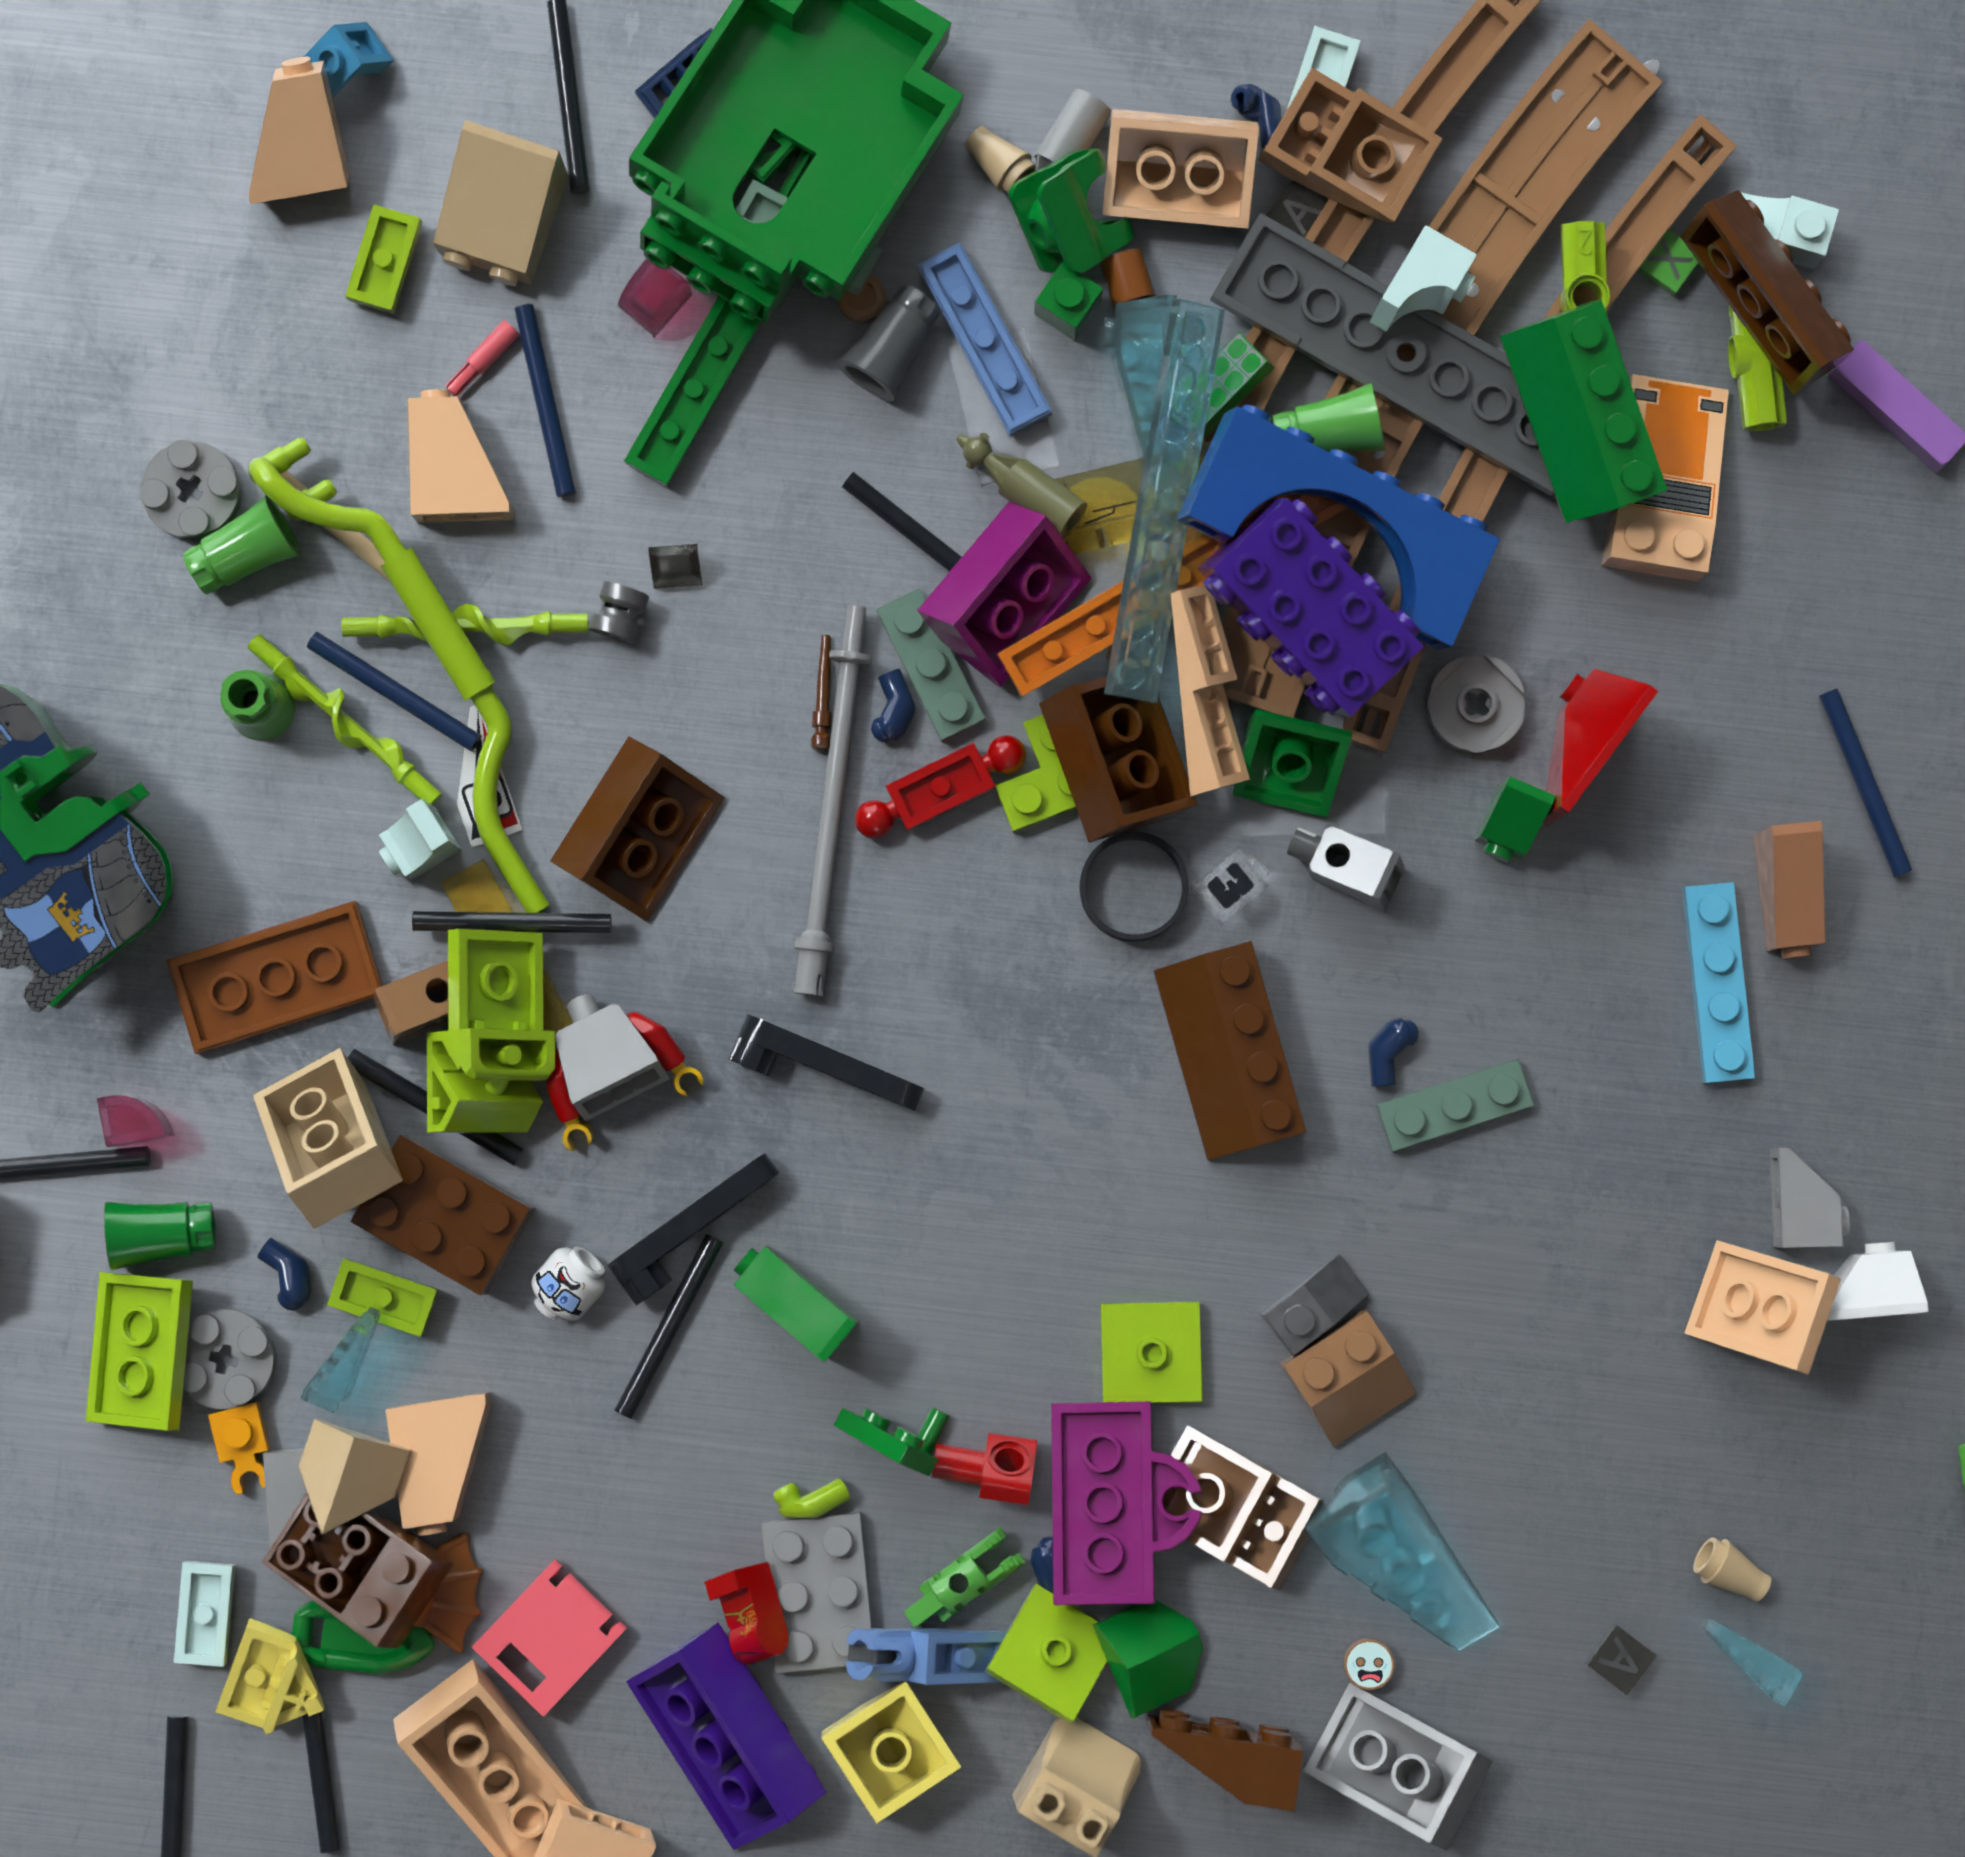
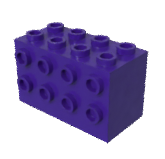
M1287 498L1269 500L1235 532L1232 538L1223 543L1197 568L1206 578L1202 584L1219 603L1223 605L1226 602L1239 613L1240 616L1236 619L1239 625L1255 641L1259 639L1263 642L1265 641L1274 651L1270 655L1271 659L1287 676L1291 678L1294 675L1305 684L1308 689L1304 691V694L1323 714L1328 712L1331 715L1340 714L1351 717L1424 647L1415 637L1421 631L1403 611L1399 610L1395 613L1382 601L1386 596L1385 591L1369 574L1365 573L1361 576L1348 565L1347 562L1352 559V556L1336 538L1331 536L1327 539L1313 527L1318 519L1302 501L1296 499L1292 502Z

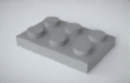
M861 1512L824 1515L817 1518H795L762 1522L764 1561L769 1562L789 1637L788 1645L784 1652L774 1656L775 1673L846 1666V1661H849V1644H847L849 1633L855 1629H872Z

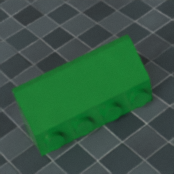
M1602 300L1590 301L1499 336L1565 523L1615 510L1668 490Z

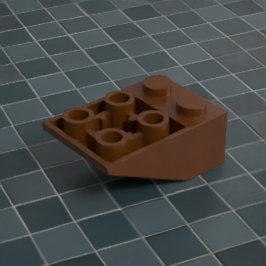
M308 1493L305 1494L262 1561L264 1565L374 1646L384 1648L401 1647L454 1564L420 1538L372 1509L321 1534Z
M1160 1709V1716L1148 1715L1147 1724L1154 1738L1242 1803L1295 1812L1303 1749L1296 1737L1289 1734V1728L1272 1724H1259L1258 1731L1245 1730L1239 1726L1240 1721L1218 1716H1210L1209 1724L1193 1722L1192 1719H1189L1190 1713L1172 1709Z

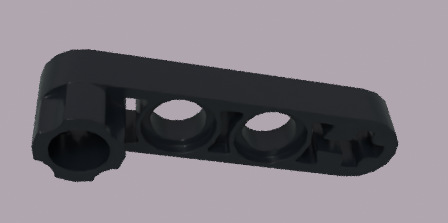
M747 1014L728 1058L732 1062L769 1077L779 1054L913 1111L916 1110L925 1089Z
M766 1153L762 1154L610 1262L607 1266L634 1304L637 1306L672 1281L667 1271L659 1262L661 1258L779 1174L778 1170Z

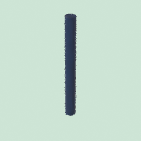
M524 304L515 307L514 311L556 496L567 497L576 493L534 306L533 304Z
M315 632L310 638L307 648L467 750L472 752L478 745L482 735L319 632Z
M1838 689L1826 692L1819 696L1893 877L1912 870L1840 693Z

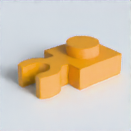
M260 1402L209 1414L208 1418L219 1463L234 1459L236 1468L231 1475L233 1491L237 1495L246 1492L243 1478L248 1471L255 1472L259 1476L261 1488H265L264 1463L259 1461L258 1453L271 1450Z

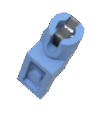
M947 1628L855 1629L849 1633L847 1644H849V1661H846V1668L851 1678L859 1681H910L924 1685L1000 1682L984 1671L1007 1631H957Z

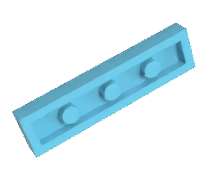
M1734 882L1683 887L1682 897L1702 1084L1754 1079L1755 1072Z

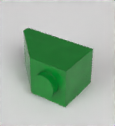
M1509 776L1497 786L1475 841L1485 845L1483 849L1485 854L1498 860L1510 863L1512 857L1517 859L1523 858L1527 855L1556 795Z

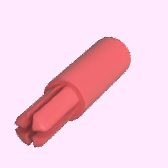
M503 320L466 359L467 363L446 384L447 390L452 395L458 397L479 374L483 375L520 334L507 321Z

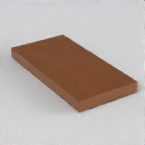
M357 901L342 904L167 960L195 1054L205 1053L373 1000L374 989L383 986Z

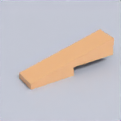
M1203 585L1170 593L1190 796L1250 780L1223 684L1237 680V675L1215 599Z

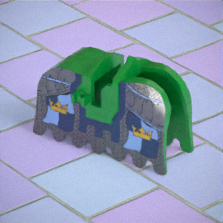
M0 684V928L3 932L0 940V967L13 969L20 965H28L32 968L34 972L33 979L25 988L24 998L31 1010L39 1013L48 1005L52 1007L57 1005L91 972L162 917L172 899L174 888L173 866L168 852L157 837L131 813L141 804L142 800L150 795L141 782L109 801L102 797L75 796L65 800L46 815L37 802L87 766L95 758L97 751L92 745L77 748L76 745H67L52 718L36 700L17 688Z

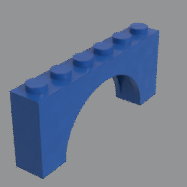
M1243 405V408L1237 406L1225 412L1176 521L1218 542H1222L1232 538L1245 517L1253 509L1270 498L1298 494L1322 497L1339 503L1366 520L1387 545L1398 570L1401 588L1400 610L1421 631L1415 637L1421 643L1435 650L1452 647L1500 538L1488 533V526L1474 517L1461 515L1458 518L1444 511L1445 504L1433 496L1418 493L1416 497L1401 489L1402 482L1387 473L1375 471L1374 474H1371L1357 467L1358 460L1352 455L1337 449H1331L1329 453L1314 445L1315 439L1310 434L1294 427H1287V430H1284L1270 423L1271 416L1259 408Z

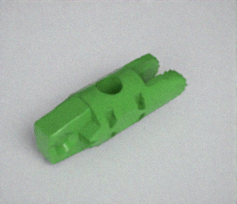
M1001 1527L995 1529L961 1554L949 1566L935 1573L918 1586L924 1597L904 1611V1614L914 1628L921 1626L936 1614L945 1623L975 1598L986 1593L1026 1564L1020 1553L1006 1558L999 1564L998 1568L987 1574L977 1560L988 1551H993L1003 1543L1007 1535ZM959 1573L963 1574L968 1580V1587L965 1592H960L954 1587V1578Z

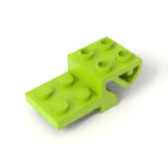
M474 929L448 930V1031L427 1033V1133H527L543 1103L531 1081L547 1080L555 1069V1031H544L543 933Z

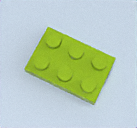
M99 1272L86 1422L165 1431H177L180 1429L193 1280Z

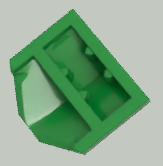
M1155 1600L1154 1605H1134L1093 1624L1131 1718H1136L1191 1691L1203 1650L1200 1634L1191 1619Z

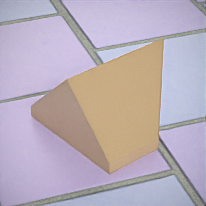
M314 1419L299 1464V1470L321 1534L395 1498L411 1449L323 1420Z

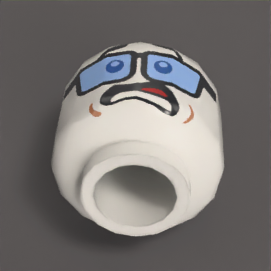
M579 1246L573 1249L566 1247L555 1250L532 1278L531 1286L537 1297L534 1300L536 1307L543 1315L552 1320H557L559 1317L569 1321L582 1318L604 1292L605 1280L603 1274L605 1270L603 1265L592 1253Z

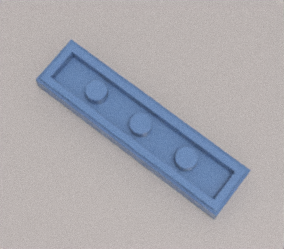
M959 242L919 263L917 267L940 308L1008 437L1010 438L1051 416L1052 410L962 244Z

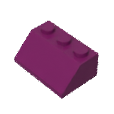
M1008 502L917 611L941 642L992 683L1002 687L1008 680L1009 675L997 654L1058 619L1092 577L1046 515Z

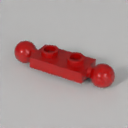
M1002 735L990 743L987 754L980 756L973 742L886 785L885 787L892 800L887 803L879 800L864 802L855 814L856 828L863 836L869 839H879L891 831L895 820L901 818L908 832L995 789L990 773L994 771L1001 774L1017 772L1025 763L1026 749L1018 738L1011 735Z

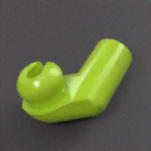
M837 1478L804 1496H801L799 1488L795 1483H789L774 1491L773 1499L779 1506L777 1511L785 1518H817L849 1501L850 1494L843 1481Z

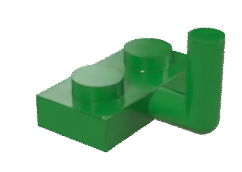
M842 1407L834 1426L893 1461L930 1476L938 1460L937 1457L931 1455V1452L950 1416L932 1407L917 1436L901 1427H898L895 1433L888 1430L892 1421L868 1408H865L862 1415H859Z

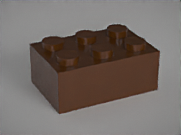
M1148 666L1069 686L1039 703L1089 843L1166 821L1198 805L1195 796H1190L1189 779Z
M399 1135L391 1150L403 1181L361 1203L350 1222L480 1296L487 1295L536 1208L412 1137Z

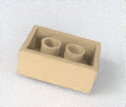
M341 1048L253 1095L287 1195L314 1229L403 1181L368 1087Z

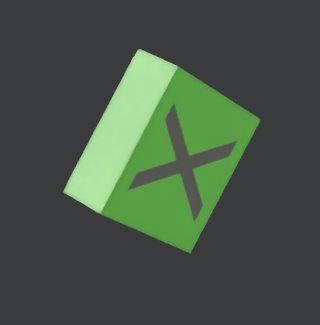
M1668 229L1637 271L1674 296L1698 261L1681 237Z

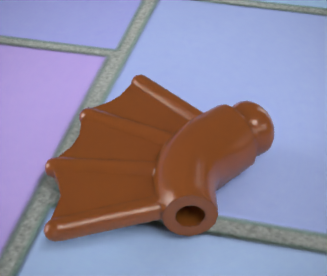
M463 1532L434 1548L454 1564L414 1625L424 1628L458 1654L464 1651V1635L469 1624L476 1617L481 1616V1610L478 1609L475 1600V1589L480 1576L483 1574V1570L478 1568L470 1556L469 1534L467 1532Z

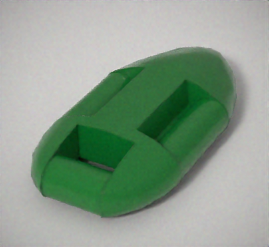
M313 1600L302 1604L293 1613L291 1635L297 1638L308 1664L317 1668L374 1675L388 1674L414 1666L426 1658L435 1647L431 1634L424 1628L416 1626L412 1628L400 1648L376 1647ZM314 1617L324 1618L321 1647L310 1646Z

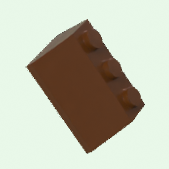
M628 736L550 862L647 922L725 797L663 754Z

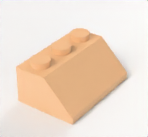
M1112 109L1102 215L1248 229L1259 134L1258 122Z

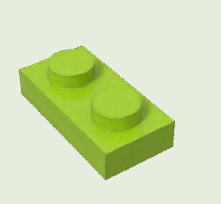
M373 204L345 294V298L348 301L395 314L423 223L421 218Z
M343 1258L327 1306L423 1337L440 1289L348 1258Z

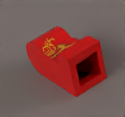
M769 1562L735 1569L704 1582L709 1600L720 1599L728 1628L730 1627L731 1630L729 1635L730 1649L739 1662L745 1665H753L784 1652L788 1645V1629Z

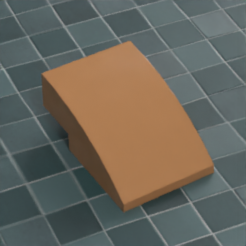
M1311 68L1258 161L1329 199L1393 224L1442 138L1360 88L1352 92L1316 69Z
M1187 1425L1171 1455L1188 1466L1199 1482L1202 1493L1192 1495L1182 1488L1170 1490L1164 1498L1166 1512L1172 1516H1181L1191 1509L1201 1510L1203 1512L1201 1521L1187 1541L1218 1559L1233 1565L1265 1585L1280 1591L1322 1515L1327 1502Z

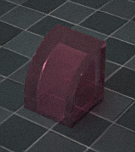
M646 258L625 286L619 298L618 307L655 338L693 293L690 284L671 267L668 270L659 268Z
M122 1095L97 1098L106 1147L118 1148L175 1136L168 1118L158 1107L149 1101Z

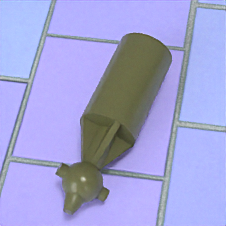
M981 433L980 436L972 438L960 434L957 437L956 441L963 449V455L967 461L966 467L975 469V466L985 465L998 485V493L1014 504L1046 515L1063 539L1075 529L1086 512L1087 502L1026 458L992 453L988 434Z

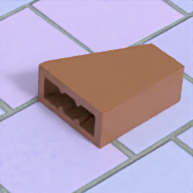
M1822 820L1770 826L1753 835L1767 952L1781 950L1782 959L1812 956L1811 947L1826 943Z

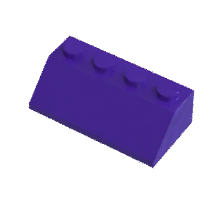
M719 1622L690 1638L626 1681L733 1850L789 1823L827 1793L818 1779L814 1768L807 1762L791 1737L788 1727L781 1721L763 1693L759 1682L752 1676L747 1666L739 1662L730 1649L729 1637Z

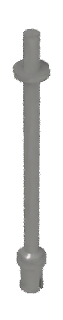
M847 605L842 650H831L829 653V658L840 663L807 929L801 934V938H795L794 946L795 949H799L795 985L792 993L824 997L828 953H833L834 943L830 942L826 928L859 665L864 666L872 663L871 655L861 653L867 608L856 605Z

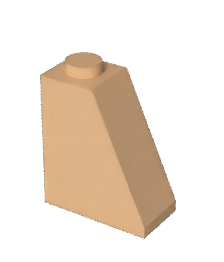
M298 57L282 62V68L275 69L248 194L250 204L347 188L350 173L324 61L311 63L310 57Z
M430 389L421 391V397L408 398L410 515L417 523L515 520V510L458 397L450 396V391Z
M491 1392L386 1409L390 1443L411 1449L397 1490L403 1529L416 1527L417 1536L436 1534L447 1531L446 1522H452L459 1518L491 1407Z
M558 1798L534 1857H652L656 1844L650 1828Z

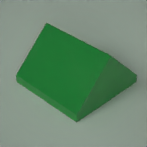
M1256 709L1246 724L1241 747L1250 780L1233 784L1232 795L1328 817L1352 739V731Z

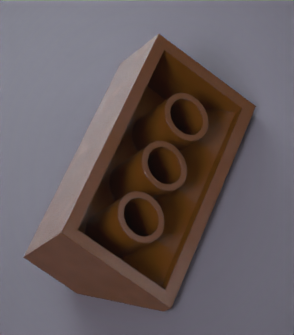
M1737 190L1713 199L1702 206L1680 237L1795 395L1840 365L1854 351L1850 344V335L1845 326L1839 320L1832 319L1822 306V298L1818 289L1810 280L1803 279L1796 270L1788 247L1781 240L1773 238L1764 225V217L1761 210L1753 201L1746 200L1742 193Z
M1252 941L1205 953L1154 970V976L1207 1160L1306 1133Z

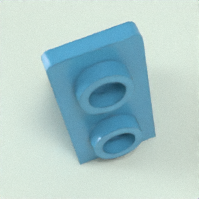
M367 22L333 25L303 56L310 57L311 63L324 61L332 99L355 76L383 73L394 61Z

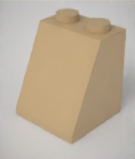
M465 120L433 241L439 254L444 256L442 261L464 271H470L472 265L490 271L488 276L491 279L509 286H516L518 281L531 285L569 178L560 152Z

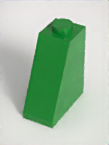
M765 1246L760 1253L751 1248L733 1270L740 1276L734 1286L824 1363L859 1322L857 1318L768 1246Z

